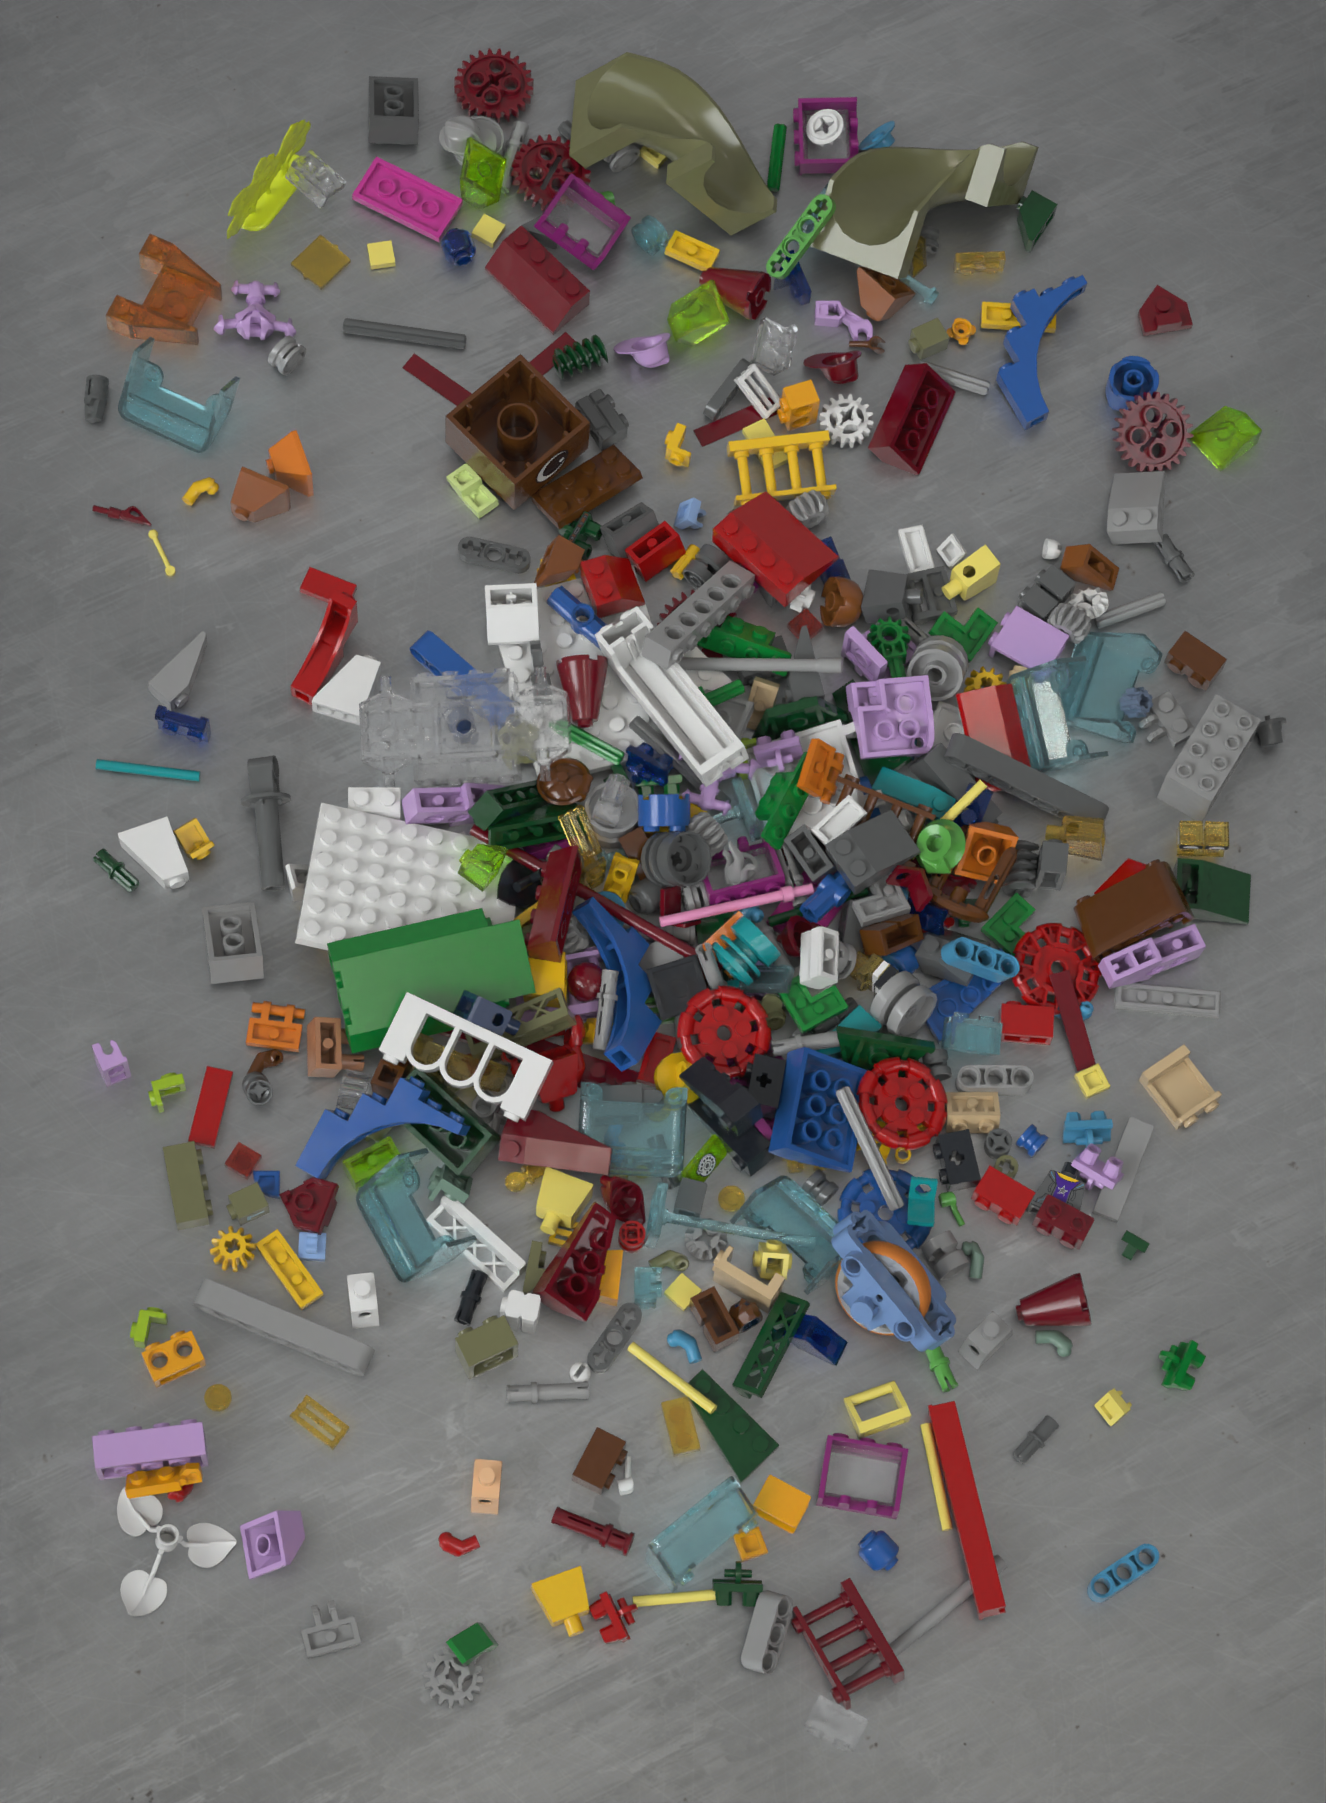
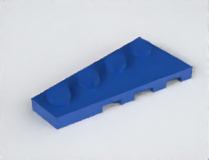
M1001 965L1002 971L1005 973V969ZM974 975L968 986L944 979L930 987L929 989L937 996V1002L931 1016L925 1023L938 1044L1005 981L996 983Z

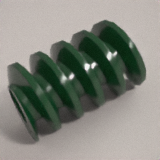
M595 334L591 336V342L589 339L584 338L582 339V345L576 341L573 343L572 348L569 345H565L563 351L559 348L555 349L553 364L559 378L564 380L565 371L570 377L573 376L574 368L581 374L583 373L582 365H585L588 370H592L593 361L600 367L601 358H604L608 363V356L602 340Z

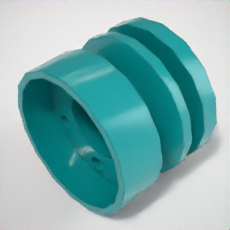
M742 915L731 926L736 939L732 941L729 937L722 935L720 939L727 947L724 949L717 942H714L711 946L719 963L735 979L750 986L753 980L747 971L750 970L755 976L759 977L761 973L755 964L760 961L765 966L770 967L781 956V953L757 926Z

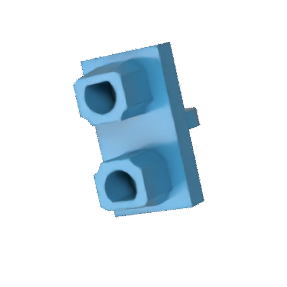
M1094 1111L1090 1115V1120H1081V1115L1078 1112H1068L1066 1121H1064L1063 1143H1076V1145H1085L1086 1148L1090 1143L1103 1144L1104 1141H1111L1112 1119H1107L1104 1111Z

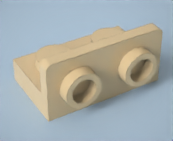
M946 1092L948 1101L945 1104L947 1112L946 1133L969 1129L970 1133L988 1134L993 1129L999 1128L1001 1115L998 1092Z

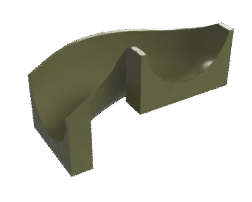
M626 52L576 80L569 156L584 168H588L622 148L635 143L669 158L672 162L667 165L666 184L730 235L777 212V198L762 179L730 121L711 96L697 82L679 69L652 58Z
M1019 142L1001 147L987 144L971 150L881 147L861 152L843 164L830 178L825 195L835 201L836 210L810 247L896 279L907 278L924 220L929 210L937 206L967 200L985 207L1018 204L1024 195L1039 147L1026 142ZM822 203L821 210L826 211L828 207L826 203Z

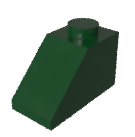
M1033 190L1028 197L1023 196L1016 208L1019 210L1017 222L1025 250L1029 253L1054 218L1058 205Z

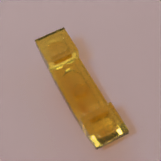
M420 1033L414 1044L413 1056L420 1064H433L441 1057L445 1047L434 1043V1038ZM453 1050L447 1063V1073L454 1080H467L475 1073L481 1060ZM490 1060L481 1078V1089L499 1092L508 1067ZM440 1070L433 1072L435 1074L442 1076Z

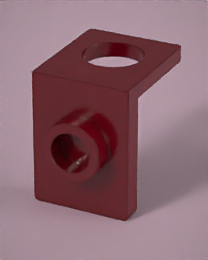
M897 865L885 880L888 885L908 887L915 910L921 912L933 898L924 868ZM909 873L904 879H896L899 874Z
M681 886L662 888L660 890V917L680 913ZM701 919L674 924L671 926L688 928L694 925L701 924Z

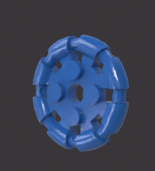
M871 1169L863 1171L860 1177L857 1179L853 1178L845 1186L839 1199L841 1207L837 1210L838 1222L853 1213L851 1210L852 1204L859 1205V1212L868 1210L878 1221L890 1223L900 1236L905 1233L908 1238L905 1242L911 1249H918L925 1242L932 1227L907 1224L908 1198L905 1195L909 1193L912 1174L902 1169H898V1171L888 1169L893 1180L896 1181L895 1185L904 1202V1206L892 1211L893 1217L889 1220H883L878 1215V1211L881 1208L889 1209ZM869 1184L872 1190L865 1194L862 1188ZM920 1185L915 1188L920 1193L928 1192H924ZM859 1237L858 1240L861 1243H864L863 1240Z

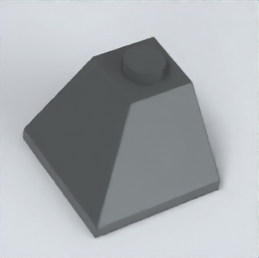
M944 928L927 934L915 956L923 973L968 986L974 974L946 964L941 956L942 947L946 943L960 937L971 939L989 947L991 944L990 942ZM955 947L956 953L959 955V950Z

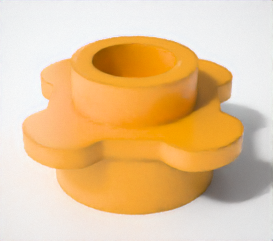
M956 318L952 327L947 329L948 336L956 339L960 345H966L969 337L976 333L975 326L963 318Z

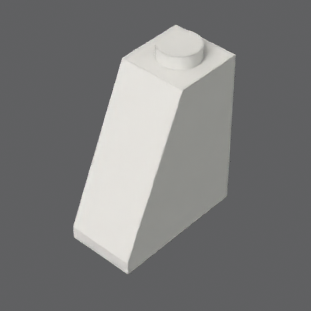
M356 654L313 697V711L362 726L381 674V662L370 655L360 656Z
M167 816L117 833L121 848L164 889L170 887L176 889L190 881L187 867Z

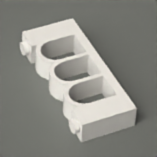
M406 992L379 1048V1051L384 1054L382 1059L394 1065H397L399 1061L405 1064L408 1059L412 1066L419 1071L431 1073L440 1070L445 1081L453 1087L464 1089L474 1085V1089L482 1100L493 1105L501 1104V1110L505 1111L503 1116L517 1123L519 1119L526 1121L553 1065L552 1060ZM428 1016L453 1027L454 1030L438 1061L433 1064L424 1065L414 1059L413 1048ZM463 1032L487 1043L488 1046L472 1077L467 1080L458 1081L448 1075L447 1063ZM495 1048L521 1059L522 1062L506 1093L498 1097H491L483 1093L480 1082Z

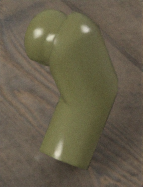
M667 1250L648 1261L654 1273L664 1267L676 1271H685L689 1267L688 1258L673 1250Z

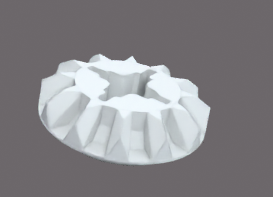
M823 109L811 116L806 126V134L814 145L819 144L822 147L825 144L833 145V141L837 138L841 139V132L845 130L842 116L832 109ZM823 122L829 126L827 134L823 131Z
M1090 587L1085 591L1079 589L1078 594H1071V600L1068 602L1072 606L1078 607L1079 610L1085 611V615L1089 616L1090 619L1101 616L1109 606L1106 592H1101L1100 588L1092 590ZM1088 600L1089 602H1092V606L1084 601Z

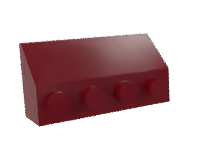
M522 225L502 241L485 266V270L553 335L589 305L590 290Z
M927 363L905 365L868 449L882 462L911 474L919 475L956 391Z
M576 845L550 852L548 861H544L542 864L541 876L544 878L542 885H538L536 890L537 908H533L531 911L530 924H532L531 933L527 932L525 936V946L528 949L530 958L561 963L583 870L579 847Z

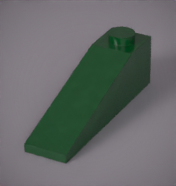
M537 780L487 790L468 813L472 816L477 827L487 831L489 826L549 804V802L541 797L537 789Z
M576 803L569 805L548 804L489 826V852L493 853L586 835L585 810Z

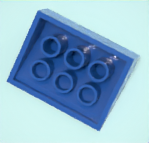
M807 1047L789 1051L787 1053L780 1099L768 1152L791 1161L848 1173L852 1172L858 1141L836 1096V1091L849 1086L857 1103H859L857 1089L867 1070Z

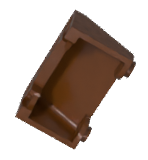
M1159 859L1153 860L1146 864V869L1093 896L1087 895L1076 901L1077 905L1073 909L1094 961L1100 963L1103 958L1165 927L1170 929L1174 927L1172 922L1182 921L1183 924H1186L1195 919L1167 862H1160Z

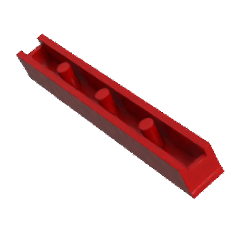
M951 1401L933 1406L932 1404L928 1405L929 1419L979 1620L1006 1613V1604L956 1403Z

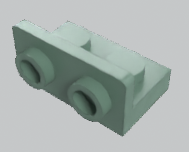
M446 1164L442 1168L437 1166L429 1178L430 1183L427 1186V1189L430 1190L428 1199L433 1201L439 1191L443 1190L447 1198L455 1202L458 1200L464 1204L470 1195L473 1178H464L456 1175Z

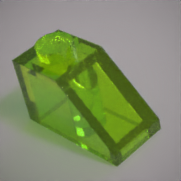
M477 844L472 851L467 849L459 859L461 866L458 874L483 892L498 875L508 849L502 846Z

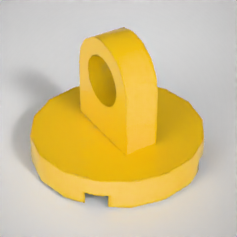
M682 1052L672 1053L662 1059L656 1067L654 1074L656 1090L662 1091L667 1102L678 1106L688 1105L699 1098L679 1078L682 1072L693 1065L686 1061Z

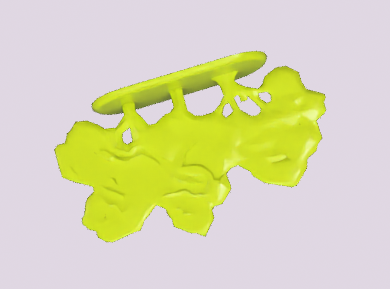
M304 119L291 124L283 138L277 155L275 156L272 153L267 158L262 157L254 170L251 184L243 188L231 203L228 216L233 217L227 229V239L237 234L241 227L248 231L265 229L302 183L307 174V166L304 160L295 153L299 152L305 145L306 135L311 128L309 121L306 122Z

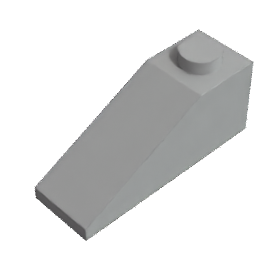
M204 631L197 635L148 682L149 692L171 712L176 707H182L189 699L208 644L207 635Z

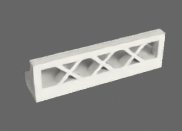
M444 1195L441 1198V1205L426 1219L430 1226L474 1266L486 1273L488 1278L503 1292L526 1271L527 1263L458 1200L456 1202L452 1201ZM445 1210L453 1217V1226L442 1227L435 1219ZM456 1221L459 1222L462 1226H456ZM447 1231H453L454 1237ZM456 1231L470 1232L473 1236V1244H460L457 1241ZM476 1239L482 1244H476ZM467 1249H473V1254H471ZM476 1249H488L492 1252V1262H480L476 1258ZM495 1256L502 1262H495ZM507 1266L514 1273L503 1283L496 1276V1267ZM487 1267H493V1273Z

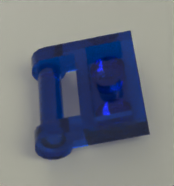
M158 705L155 720H157L158 728L163 733L171 736L176 734L186 736L188 740L197 743L201 741L209 742L211 736L209 718L202 716L200 718L167 710L166 706Z

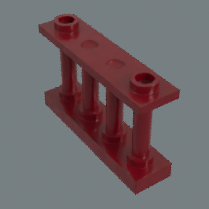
M851 1578L840 1583L841 1593L838 1594V1598L802 1616L798 1607L795 1606L792 1611L793 1618L790 1619L795 1632L803 1634L833 1687L830 1691L836 1703H842L846 1710L851 1708L849 1695L884 1676L886 1678L891 1677L894 1684L904 1680L903 1667ZM843 1607L846 1609L850 1607L855 1615L851 1621L817 1639L815 1638L809 1625ZM856 1630L859 1632L864 1631L868 1638L865 1640V1644L831 1662L828 1661L822 1648ZM870 1653L872 1655L877 1653L881 1660L879 1667L844 1686L842 1685L835 1673L836 1671Z

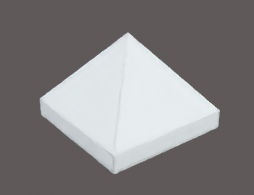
M954 533L936 549L950 569H953L967 554V551Z

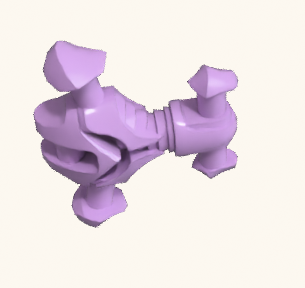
M238 280L234 281L231 291L235 295L248 294L246 298L248 307L236 313L235 318L223 319L222 314L219 315L218 322L214 327V331L220 335H224L225 329L236 328L237 332L246 340H249L250 337H260V341L266 340L267 337L272 335L274 330L284 332L285 337L289 335L293 337L296 334L291 318L288 319V323L277 321L276 316L263 307L266 302L264 295H274V297H277L281 291L277 282H274V285H263L260 281L249 282V284H240Z
M679 754L678 760L681 761V760H682V757H681V755ZM751 759L749 764L741 763L734 769L728 768L722 772L723 776L708 787H705L704 784L700 785V795L692 793L687 789L682 793V798L685 799L684 794H690V803L698 805L697 807H700L701 810L708 811L714 809L722 811V816H726L731 809L729 800L725 802L715 799V796L720 792L718 783L726 780V778L735 777L736 773L748 774V779L752 780L753 774L760 765L755 759Z

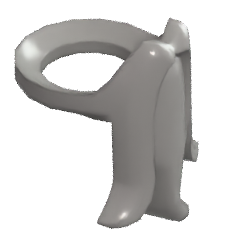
M729 841L728 846L732 855L727 851H723V856L726 859L724 869L725 881L729 885L745 883L756 874L758 870L757 860L749 853L740 852L733 842ZM744 858L750 860L752 864L744 866Z

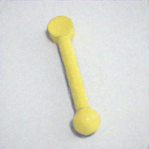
M152 529L149 531L148 536L150 539H153L165 564L166 575L172 577L176 573L175 568L170 565L157 538L158 532Z

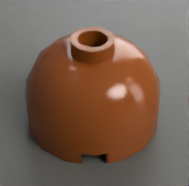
M829 577L821 594V597H826L825 607L820 605L823 624L836 628L854 624L861 613H863L861 609L863 593L859 585L845 577Z

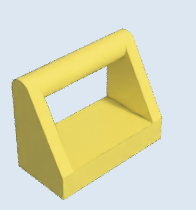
M895 1381L843 1398L858 1439L907 1423L912 1416ZM889 1393L893 1394L898 1409L861 1421L854 1407L855 1405Z

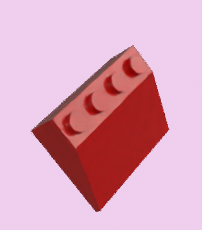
M766 491L730 512L713 528L712 542L736 564L755 574L754 580L784 607L791 603L839 559L836 553Z

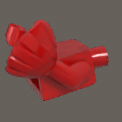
M579 1014L575 1015L577 1025L566 1030L563 1046L537 1053L553 1061L549 1074L537 1096L541 1103H548L550 1111L553 1112L561 1111L565 1108L564 1097L574 1095L577 1092V1084L580 1082L586 1068L581 1050L586 1030ZM502 1052V1061L506 1064H511L510 1070L515 1077L521 1063L517 1061L518 1058L516 1057L513 1060H509L506 1054Z

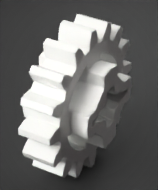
M839 394L838 401L831 397L829 405H823L822 413L819 416V421H821L819 429L829 430V437L832 438L831 444L833 445L838 441L840 442V448H843L845 443H849V446L853 448L854 441L862 444L864 437L869 438L870 429L873 428L874 422L871 421L873 419V412H868L869 404L861 405L862 398L860 397L856 401L852 400V394H849L848 399H844L842 394Z

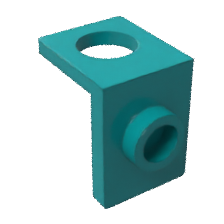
M911 1177L907 1207L908 1225L934 1227L938 1179ZM920 1184H926L931 1190L926 1193H920L915 1188Z

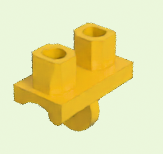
M615 852L603 891L615 893L626 903L640 861L627 858Z

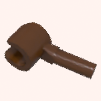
M873 336L869 341H849V347L870 348L877 354H883L885 350L877 347V345L886 342L879 336Z

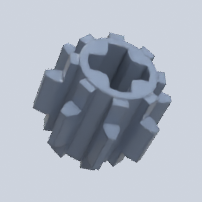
M1144 687L1127 688L1126 692L1122 694L1123 697L1119 699L1120 710L1124 711L1128 718L1146 717V713L1150 712V708L1153 707V697L1149 695L1147 690H1144Z

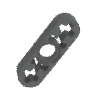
M744 358L739 361L706 405L703 412L705 416L713 421L718 419L740 390L734 379L739 377L744 370H747L748 366L752 363Z
M465 537L458 544V555L462 561L517 574L526 572L530 567L531 557L524 548L475 537ZM468 546H473V551L467 554L466 549ZM481 547L484 548V549H483V557H479L480 552H481ZM491 550H498L502 556L500 559L493 561L487 557V553ZM506 553H509L508 563H505ZM518 556L523 557V561L520 563V565L515 564V560H517Z
M634 1303L623 1304L594 1344L587 1358V1364L593 1372H606L631 1338L642 1319V1311L638 1305ZM632 1310L635 1312L634 1318L636 1320L630 1319L624 1329L621 1326L625 1319L623 1313H630ZM612 1331H617L622 1335L623 1339L621 1343L612 1345L607 1341V1335ZM603 1344L608 1349L604 1357L606 1364L600 1363L597 1366L594 1364L595 1358L593 1356L599 1357L602 1354L604 1347L600 1345Z

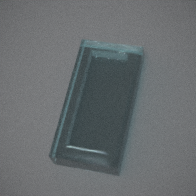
M756 965L761 975L757 977L748 970L747 973L752 978L753 983L747 986L740 981L738 988L744 990L743 993H789L795 970L791 965H771L770 967Z

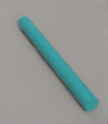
M102 759L96 760V769L200 781V771Z

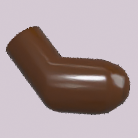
M276 1049L258 1053L247 1074L251 1072L262 1073L266 1068L281 1064L284 1059L283 1054Z

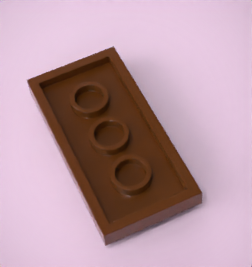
M613 444L538 490L531 496V499L535 506L560 530L565 525L581 517L584 511H591L643 479L641 471Z

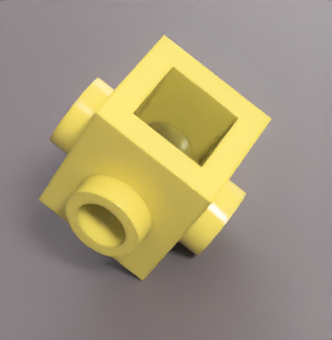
M770 1239L766 1242H759L758 1251L753 1252L752 1265L756 1267L760 1278L771 1280L775 1273H778L787 1280L788 1269H791L792 1253H789L786 1244H782L779 1240Z

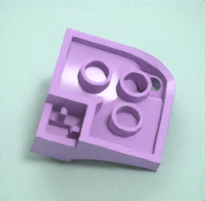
M928 675L878 679L877 681L850 683L846 686L848 711L851 712L861 759L921 756L931 750L934 743V718ZM915 739L921 741V747L915 745Z

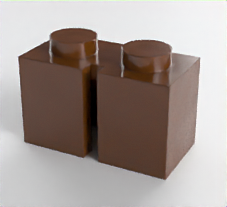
M1184 631L1168 652L1164 663L1167 664L1172 672L1187 675L1188 681L1194 687L1207 691L1223 670L1227 659L1187 631Z
M904 914L881 921V923H874L859 930L865 955L886 956L924 939L918 914Z
M715 1286L690 1298L689 1307L699 1326L704 1325L703 1333L714 1353L738 1341L740 1332Z
M597 1427L572 1474V1481L599 1495L602 1494L604 1488L609 1490L616 1475L612 1474L617 1464L622 1466L628 1454V1451L624 1450L626 1441Z

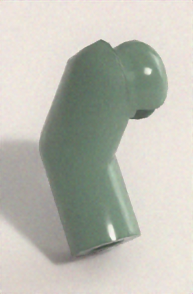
M965 1241L962 1243L961 1250H963L966 1256H970L971 1259L969 1277L982 1279L984 1255L977 1242Z
M1058 1330L1035 1331L1036 1344H1053L1057 1347L1058 1355L1062 1357H1067L1071 1354L1072 1341Z

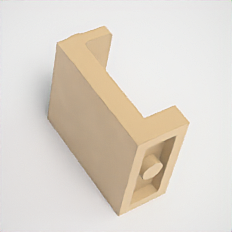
M1185 1044L1142 1072L1139 1078L1140 1083L1176 1130L1182 1126H1185V1128L1192 1126L1198 1121L1199 1118L1197 1116L1204 1111L1209 1114L1220 1105L1218 1102L1222 1096L1220 1091L1215 1092L1189 1059L1191 1052Z
M729 1245L726 1251L721 1249L713 1261V1281L749 1302H755L759 1309L768 1314L780 1292H782L785 1278L775 1273L767 1286L730 1263L734 1247Z

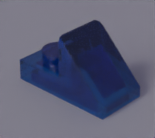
M794 250L788 251L790 254L795 253ZM787 256L785 257V259L790 262L791 258ZM799 262L786 278H775L773 290L790 286L792 296L798 298L801 306L810 303L812 291Z

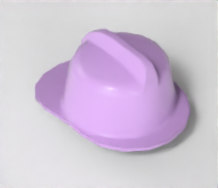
M662 333L655 336L631 338L614 346L613 350L619 354H631L641 366L647 368L667 364L670 360L667 340L670 339L671 335L669 333Z

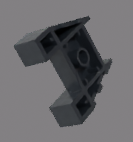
M704 1056L679 1075V1078L699 1097L688 1104V1107L732 1157L731 1161L739 1171L744 1170L751 1177L775 1158L774 1154L768 1152L770 1142L754 1128V1124L764 1117L760 1103L738 1082L732 1085L729 1082L731 1080L729 1075L725 1072L721 1074L714 1064Z

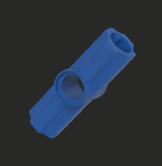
M563 586L557 587L551 593L546 603L570 623L575 633L585 636L600 649L595 634L607 624L594 614V610L590 605L581 603ZM579 616H585L586 618H588V620L585 622H580L576 618Z
M839 871L833 875L831 873L828 874L818 885L816 891L801 905L800 911L803 917L810 923H818L834 906L836 908L840 907L849 897L851 889Z

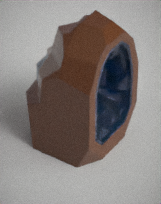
M743 1298L732 1305L729 1310V1314L740 1333L755 1327L763 1319V1315L756 1303L749 1302Z

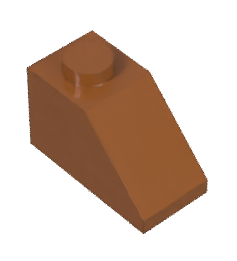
M558 535L547 546L534 583L537 584V587L566 581L573 573L578 574L580 562H583L581 559L585 549Z
M1091 544L1067 546L1060 569L1074 581L1108 591L1114 589L1119 572V567Z

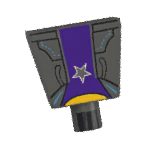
M1071 1162L1064 1163L1061 1173L1050 1170L1032 1198L1026 1212L1037 1215L1047 1195H1051L1081 1210L1085 1183L1076 1179L1079 1170L1072 1167Z

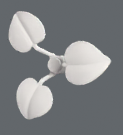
M124 1487L117 1503V1518L120 1527L124 1532L133 1537L141 1536L146 1529L150 1533H157L155 1544L159 1549L150 1575L143 1570H134L128 1573L121 1583L120 1594L127 1613L130 1616L138 1617L154 1612L162 1605L166 1598V1582L154 1577L164 1552L174 1550L177 1543H180L183 1547L189 1548L188 1557L192 1563L202 1568H210L224 1560L236 1545L237 1540L228 1531L210 1523H198L191 1526L186 1534L188 1542L183 1540V1536H179L178 1529L171 1524L152 1528L159 1524L162 1519L163 1508L160 1501L153 1495L129 1499Z

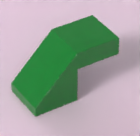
M479 1622L446 1642L463 1665H469L483 1652H491L498 1646V1643L483 1623Z

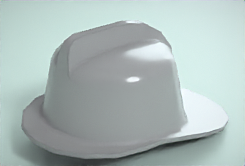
M464 115L446 120L439 135L440 144L445 150L469 159H486L494 153L497 147L496 135L491 129L474 122L470 117Z

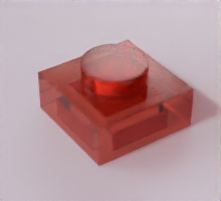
M806 608L787 623V628L799 639L802 626L807 625L811 640L823 630V625Z
M238 1142L224 1165L248 1180L262 1159V1156Z

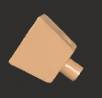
M475 1459L471 1513L498 1515L502 1461ZM479 1500H489L491 1502H481Z

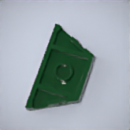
M818 696L803 697L795 702L780 703L766 709L752 738L757 739L768 736L772 741L781 738V734L784 731L793 730L794 733L838 719L841 720L843 725L850 723L847 711Z
M837 1026L836 1028L843 1061L867 1071H871L874 1068V1064L887 1058L899 1057L900 1060L911 1058L919 1061L927 1052L932 1054L936 1049L934 1041ZM899 1070L898 1077H905V1071ZM881 1077L878 1078V1081L885 1082Z

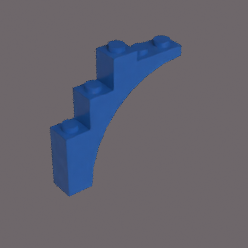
M1083 275L1077 278L1074 276L1069 277L1062 282L1061 286L1055 289L1050 287L1041 292L1040 296H1038L1035 289L1028 292L1022 290L1014 295V299H1012L1010 309L1021 325V328L1019 326L1013 327L1005 335L1003 345L1014 364L1009 362L1000 367L996 382L1024 430L1047 420L1049 410L1042 397L1037 377L1039 343L1045 329L1054 316L1068 302L1085 292L1087 281Z
M591 897L577 905L572 913L584 926L597 946L606 970L619 971L616 987L618 1000L615 1001L613 1026L610 1040L603 1054L622 1072L639 1063L662 1022L645 1004L652 988L647 973L638 965L650 944L633 927L625 930L594 897Z
M413 1076L410 1079L400 1077L389 1100L376 1092H373L372 1095L363 1093L351 1116L337 1107L335 1110L325 1109L295 1166L318 1179H326L336 1163L354 1145L367 1136L388 1127L403 1124H430L444 1128L457 1135L466 1136L471 1126L463 1123L465 1120L463 1116L453 1111L450 1114L442 1111L443 1105L428 1098L430 1091L423 1088L425 1085L423 1081Z

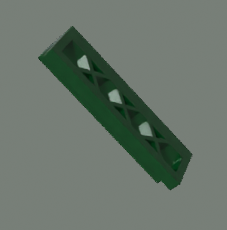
M780 1292L732 1384L741 1396L748 1399L752 1395L760 1398L763 1397L810 1306L808 1301Z

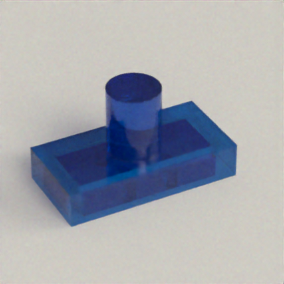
M969 782L965 794H966L975 784ZM985 789L954 819V823L961 827L982 822L994 792Z

